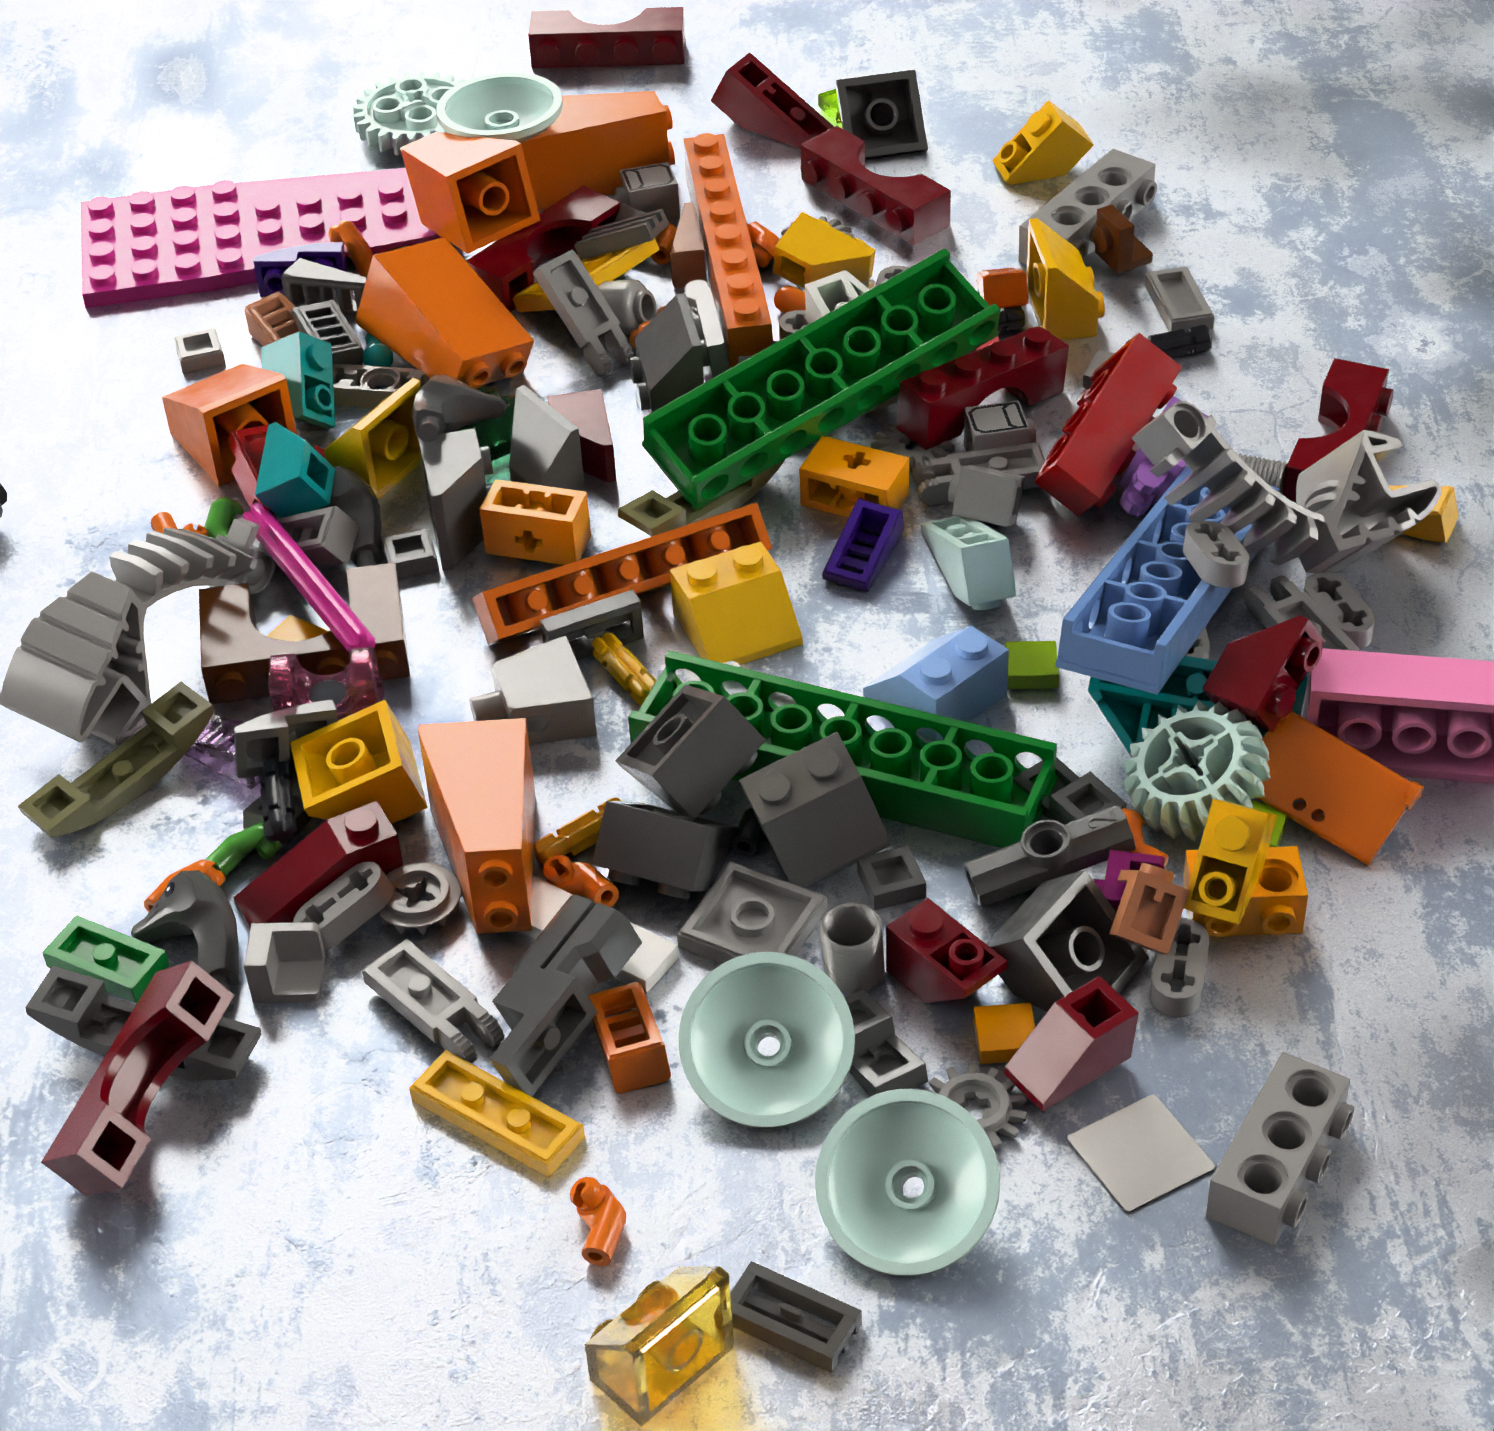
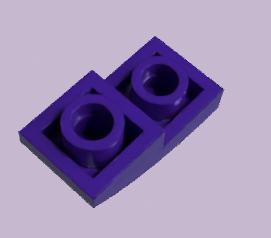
M326 242L299 245L255 256L253 263L260 297H266L275 292H280L285 296L281 279L282 274L299 258L348 272L344 243Z

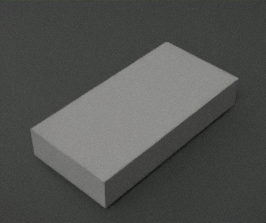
M1187 267L1145 273L1144 286L1168 331L1184 329L1185 333H1187L1189 327L1206 325L1208 329H1213L1214 314Z

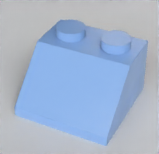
M971 625L932 640L863 687V696L969 722L1007 695L1009 649ZM920 728L916 731L930 742L944 740L937 731L931 728Z

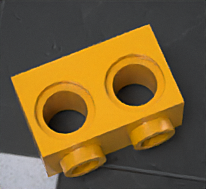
M1298 846L1268 848L1263 870L1240 924H1234L1186 910L1187 919L1197 921L1203 925L1209 937L1303 933L1308 892ZM1186 850L1182 887L1186 889L1189 887L1198 850Z

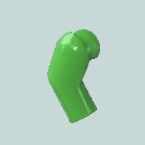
M221 497L211 504L204 525L208 532V537L216 539L217 534L225 537L228 536L230 525H232L234 519H237L236 514L243 515L244 513L240 502L231 500L228 497Z
M259 822L228 836L205 860L215 862L214 867L223 872L226 877L254 849L263 859H271L283 845L279 841L269 842L264 835L263 822Z

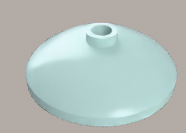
M496 73L476 77L451 88L440 98L436 112L440 126L447 133L463 137H486L523 143L547 130L557 120L563 109V99L560 89L553 82L543 77L526 73Z
M755 952L735 957L721 964L706 975L690 995L681 1016L678 1048L681 1064L690 1085L711 1110L739 1125L751 1128L772 1129L790 1126L810 1118L823 1109L836 1096L843 1086L852 1065L855 1049V1031L851 1012L843 994L831 978L822 970L808 961L793 955L780 952ZM766 1037H773L780 1043L779 1050L772 1056H764L758 1051L760 1041Z
M889 1090L875 1094L853 1106L836 1122L829 1132L819 1153L816 1165V1201L824 1225L832 1238L848 1255L859 1263L875 1271L894 1276L928 1275L941 1271L960 1261L978 1245L993 1221L999 1202V1164L993 1145L982 1126L958 1103L945 1096L926 1090ZM912 1177L921 1178L924 1184L922 1193L916 1198L905 1197L903 1193L904 1183Z

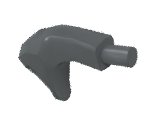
M445 374L434 375L420 388L414 399L412 418L416 435L425 442H431L436 439L438 434L453 432L483 420L500 418L505 412L506 404L501 397L471 388L458 379Z
M336 466L330 504L320 509L337 506L356 521L359 530L350 559L357 567L376 565L382 559V524L379 501L371 486L356 472L348 467Z
M199 870L181 871L169 881L162 896L147 916L132 927L131 935L133 938L146 943L170 937L195 935L198 943V966L231 992L230 985L239 981V945L234 912L224 891L208 875ZM233 1000L230 1002L224 1014L233 1010Z

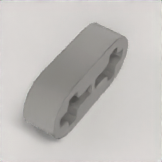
M1205 520L1193 521L1187 525L1182 551L1199 577L1208 584L1222 588H1234L1243 585L1247 577L1250 556L1231 529L1221 523Z
M1319 572L1310 575L1305 580L1304 592L1323 609L1359 649L1367 647L1372 641L1375 615L1371 608L1341 575L1333 572Z
M362 862L356 864L307 901L296 913L293 923H317L320 927L324 950H329L381 911L393 896L394 887L376 863Z
M1180 918L1168 955L1155 952L1150 998L1154 1008L1163 1015L1186 1017L1197 1011L1202 1002L1209 935L1204 926L1197 921ZM1178 943L1189 945L1187 957L1176 955ZM1173 978L1184 980L1182 992L1170 991Z

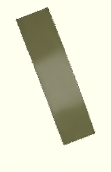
M785 459L694 511L679 491L664 497L651 490L618 509V517L647 535L654 536L740 508L773 477L785 462Z
M180 681L141 711L147 724L145 727L72 783L58 774L17 805L20 812L51 838L82 830L113 815L156 784L186 754L215 712L213 705Z

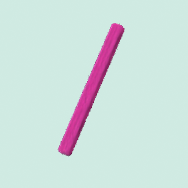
M261 503L251 504L250 511L243 513V519L260 525L256 535L257 540L348 652H352L356 658L366 657L367 651L375 647L374 636L274 515L265 509Z

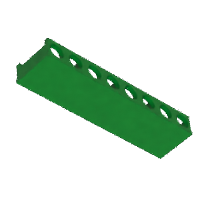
M943 248L643 417L644 440L642 441V446L694 511L816 442L821 436L828 435L897 395L901 381L964 356L994 339L999 333L997 329L1001 309L995 303L990 306L949 261L950 253L946 248Z
M670 650L665 655V668L639 711L632 710L628 716L630 742L632 743L685 684L725 696L766 739L756 751L758 755L755 762L742 774L734 775L731 780L739 781L790 754L838 732L862 777L879 817L999 848L1020 842L1022 834L1027 827L1041 820L1043 816L1041 805L1044 796L1046 795L1050 798L1058 776H1055L1057 743ZM678 669L690 670L701 681L683 683L677 677L675 671ZM728 680L739 682L747 689V692L731 695L725 690L722 683ZM774 692L785 693L792 697L796 704H786L779 707L772 701L770 694ZM832 704L842 710L844 716H835L827 719L821 714L818 706ZM870 716L884 717L892 723L894 728L876 731L869 725L867 718ZM920 728H931L937 731L944 741L937 740L925 743L918 737L916 731ZM970 740L983 741L993 749L994 753H984L976 756L967 748L966 743ZM1022 752L1033 753L1044 762L1037 777L1031 780L1034 785L1030 794H1027L1013 782V777L1028 769L1016 758Z

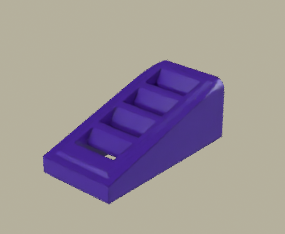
M857 499L822 572L823 579L868 592L904 531L903 511ZM865 530H869L872 532L879 533L881 535L880 537H877L863 532ZM859 541L862 543L875 546V548L870 549L867 547L856 545V543ZM852 553L869 558V560L865 562L848 556ZM843 565L862 570L863 573L862 575L843 570L841 567Z

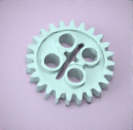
M420 71L417 77H411L410 74L404 73L403 79L400 80L390 76L388 77V84L375 82V90L364 89V97H357V105L352 106L355 132L359 133V139L361 141L367 140L368 147L379 145L380 152L394 148L395 155H399L401 153L400 148L435 132L447 133L438 122L437 104L448 90L466 80L455 81L453 74L440 78V72H435L430 77H425L424 71Z

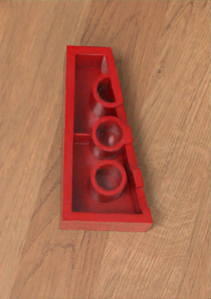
M1141 333L1136 334L1093 372L1090 378L1093 384L1081 394L1077 405L1080 407L1067 420L1062 429L1065 434L1051 449L1034 483L1078 517L1093 505L1101 508L1109 500L1117 487L1112 483V480L1116 474H1122L1129 467L1136 454V451L1132 449L1135 445L1132 437L1155 419L1152 415L1157 408H1163L1177 390V387L1172 383L1182 366Z

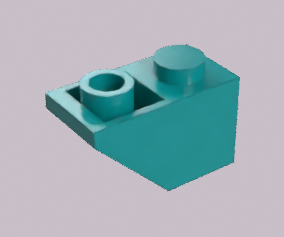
M298 331L261 347L262 369L281 373L287 380L293 416L326 429L334 428L335 409L331 343Z
M274 422L268 425L255 496L279 518L314 511L330 504L336 469L306 440Z

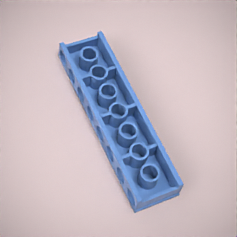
M1188 466L1184 468L1063 618L1055 667L1158 695L1232 588L1217 587L1204 582L1183 554L1182 549L1186 527L1192 522L1187 517L1211 492L1203 484L1170 506L1164 497L1192 473ZM1271 486L1279 492L1280 488ZM1225 506L1205 519V521L1220 523L1230 508ZM1251 524L1234 534L1241 544L1250 530ZM1256 551V552H1254V553H1252V554H1249V556H1250L1249 564H1250V562L1252 561V559L1255 557V555L1257 554L1258 551Z

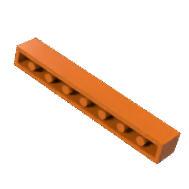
M702 133L695 137L683 138L685 175L690 201L696 206L705 250L707 275L730 369L739 363V356H753L770 346L773 341L772 321L724 134Z

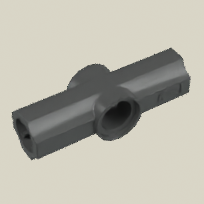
M1115 805L1065 825L1056 820L1037 821L1027 827L1022 834L1020 842L964 862L963 867L972 894L978 906L983 908L1027 890L1037 889L1044 881L1069 875L1107 861L1110 850L1130 852L1136 850V846L1124 812L1120 806Z

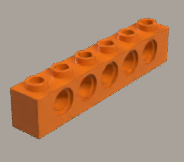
M756 502L483 591L473 597L472 600L487 644L491 645L541 628L540 620L632 589L638 596L671 585L670 569L760 541L767 551L773 548Z

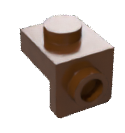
M1111 204L1097 209L1096 228L1093 231L1095 253L1116 274L1132 271L1137 267L1152 263L1153 253L1134 236L1135 225Z

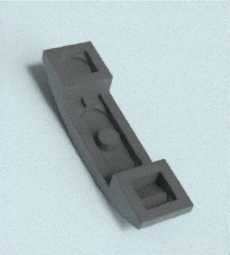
M52 966L25 1009L26 1014L41 1025L65 1039L105 1057L136 1004L108 996L103 980ZM222 1016L208 1042L185 1058L170 1076L194 1080L236 1079L262 1035L261 1028Z

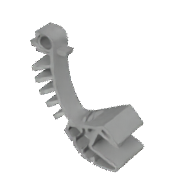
M1179 401L1173 404L1132 437L1133 441L1154 464L1149 471L1156 477L1162 476L1181 459L1192 470L1188 477L1164 497L1170 506L1204 484L1211 492L1191 511L1187 517L1190 521L1205 520L1225 506H1228L1230 510L1220 522L1221 524L1231 529L1234 534L1249 524L1252 525L1242 542V545L1249 554L1272 544L1270 551L1271 563L1279 566L1299 557L1306 573H1337L1349 567L1424 519L1435 507L1442 494L1441 487L1435 480H1427L1391 491L1378 462L1401 448L1402 442L1398 438L1368 430L1361 431L1299 474L1296 485V503L1268 485L1233 451L1214 428L1217 423L1212 414L1206 418L1197 407L1187 401Z
M237 518L233 520L228 536L225 537L217 534L216 539L179 528V530L164 528L163 533L156 531L146 533L145 542L134 540L128 543V554L116 551L109 555L110 566L116 578L115 581L91 571L69 588L65 597L59 596L40 611L39 617H34L30 621L20 639L21 646L16 647L9 663L0 693V705L77 742H83L91 733L114 745H120L145 723L141 711L151 704L144 639V620L147 608L174 592L194 586H209L208 588L248 582L250 594L261 592L268 585L277 563L268 552L252 546L260 525L243 518Z

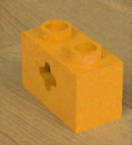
M821 436L799 468L800 505L848 518L857 499L899 510L909 495V457L826 436Z
M495 479L480 507L486 554L566 565L581 559L591 538L587 492Z

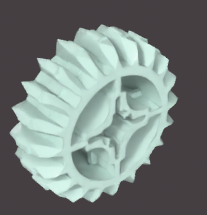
M1199 700L1193 710L1189 712L1178 705L1176 715L1171 718L1158 714L1159 725L1154 729L1142 728L1144 742L1130 744L1131 756L1133 758L1123 762L1127 778L1124 780L1125 790L1132 800L1133 808L1142 815L1147 824L1154 828L1156 832L1163 829L1173 839L1184 832L1186 837L1193 841L1196 840L1201 830L1205 828L1212 799L1224 800L1252 808L1253 804L1250 799L1265 797V787L1262 782L1271 778L1270 768L1267 764L1270 760L1268 756L1269 751L1264 741L1261 740L1262 736L1256 725H1252L1251 721H1247L1245 715L1240 713L1238 709L1229 712L1228 708L1224 707L1220 702L1209 709L1207 705H1204ZM1195 765L1200 773L1202 772L1203 775L1199 776L1195 769L1191 768L1190 766Z

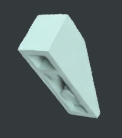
M952 516L920 523L921 533L956 598L968 606H972L974 610H987L999 607L1002 604L1001 599L1017 596L1009 539L977 520L961 516Z

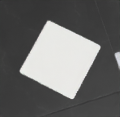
M1153 1094L1067 1136L1070 1144L1127 1212L1215 1168L1212 1160L1159 1098Z

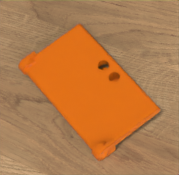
M1293 708L1287 716L1280 719L1273 732L1267 731L1262 739L1269 751L1268 756L1270 760L1267 764L1270 768L1271 778L1262 782L1265 787V797L1257 799L1286 814L1293 821L1367 866L1373 861L1405 811L1408 810L1410 812L1416 801L1420 799L1424 786L1416 781L1410 782L1294 713ZM1298 800L1304 801V803H1303V802H1298V803H1296V804L1294 805V803H1295L1296 801H1298Z

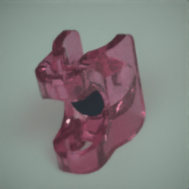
M372 646L350 648V663L344 670L332 675H317L308 672L300 665L296 654L293 653L270 655L269 693L273 710L277 711L312 702L333 700L337 709L338 721L383 701L385 688L374 648Z

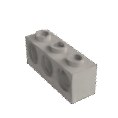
M1282 1052L1210 1180L1206 1217L1272 1246L1276 1245L1286 1225L1295 1228L1304 1213L1309 1194L1304 1192L1310 1180L1319 1183L1326 1172L1332 1149L1327 1148L1333 1137L1342 1140L1351 1123L1354 1106L1346 1103L1350 1078Z

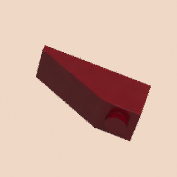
M750 52L727 69L710 100L739 127L801 149L800 144L834 127Z
M378 801L330 818L233 897L235 905L249 931L251 923H293L296 913L307 901L356 864L374 862L379 865L385 874L404 866L398 834Z

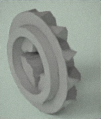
M411 863L398 867L386 874L392 882L394 890L389 903L378 912L383 926L394 925L400 935L407 932L410 928H417L424 935L427 926L434 924L445 927L447 916L459 913V899L462 896L460 884L456 876L445 867L433 863ZM426 891L428 901H420L416 906L409 907V901L418 900L420 895L423 896Z

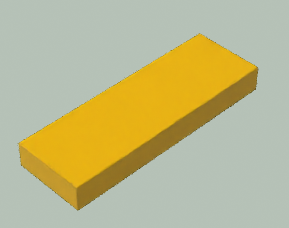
M445 1050L409 1087L411 1101L548 1178L585 1139L583 1124L448 1050Z

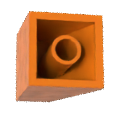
M435 132L400 148L421 224L439 236L446 237L450 243L465 253L469 254L541 221L522 146L518 141L486 137H463L450 133Z
M242 363L162 396L170 434L219 487L236 480L231 471L236 458L227 442L231 431L277 422L297 435L287 380L281 373Z

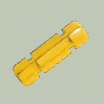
M606 632L601 638L595 637L592 641L594 648L593 656L603 666H606L605 669L625 691L630 693V696L638 705L642 706L657 680L652 674L647 673L648 670L625 646H622L623 643L613 633Z
M612 797V798L608 799L607 801H621V800H620L618 797ZM606 801L597 806L598 812L591 809L556 830L557 836L549 833L537 840L533 845L537 861L544 867L546 861L555 855L569 854L570 857H574L596 844Z

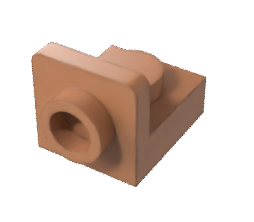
M1142 863L1140 870H1121L1117 881L1126 884L1109 935L1156 953L1168 955L1190 890L1172 883L1174 874L1154 865Z

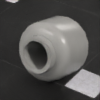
M639 280L605 281L598 286L601 294L621 323L619 327L625 337H629L631 331L638 329L639 324L651 321L655 317V298L652 292L647 290Z

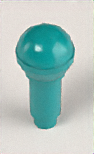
M367 332L365 337L367 348L363 353V364L367 366L391 367L394 360L391 349Z

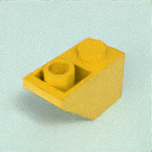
M1048 100L1038 111L1030 116L1023 128L1009 142L1002 146L992 161L1005 182L1009 185H1016L1066 175L1094 144L1077 121Z
M801 212L775 245L773 273L804 289L805 284L847 270L861 283L868 282L873 275L876 249L868 246L859 238H852L831 227L829 223L822 219H816Z
M1212 799L1188 887L1190 892L1184 909L1234 924H1240L1263 870L1277 815L1224 800Z

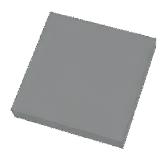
M730 861L677 933L678 947L721 964L735 957L755 952H780L796 956L827 911V896Z

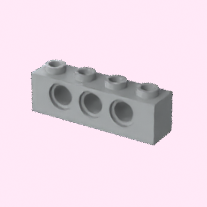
M1116 149L1110 150L1019 226L1018 262L1027 265L1029 219L1033 218L1041 220L1076 247L1084 261L1095 250L1093 231L1096 228L1097 209L1112 204L1130 221L1141 209L1150 205L1155 198L1157 192V184L1154 182L1156 164Z

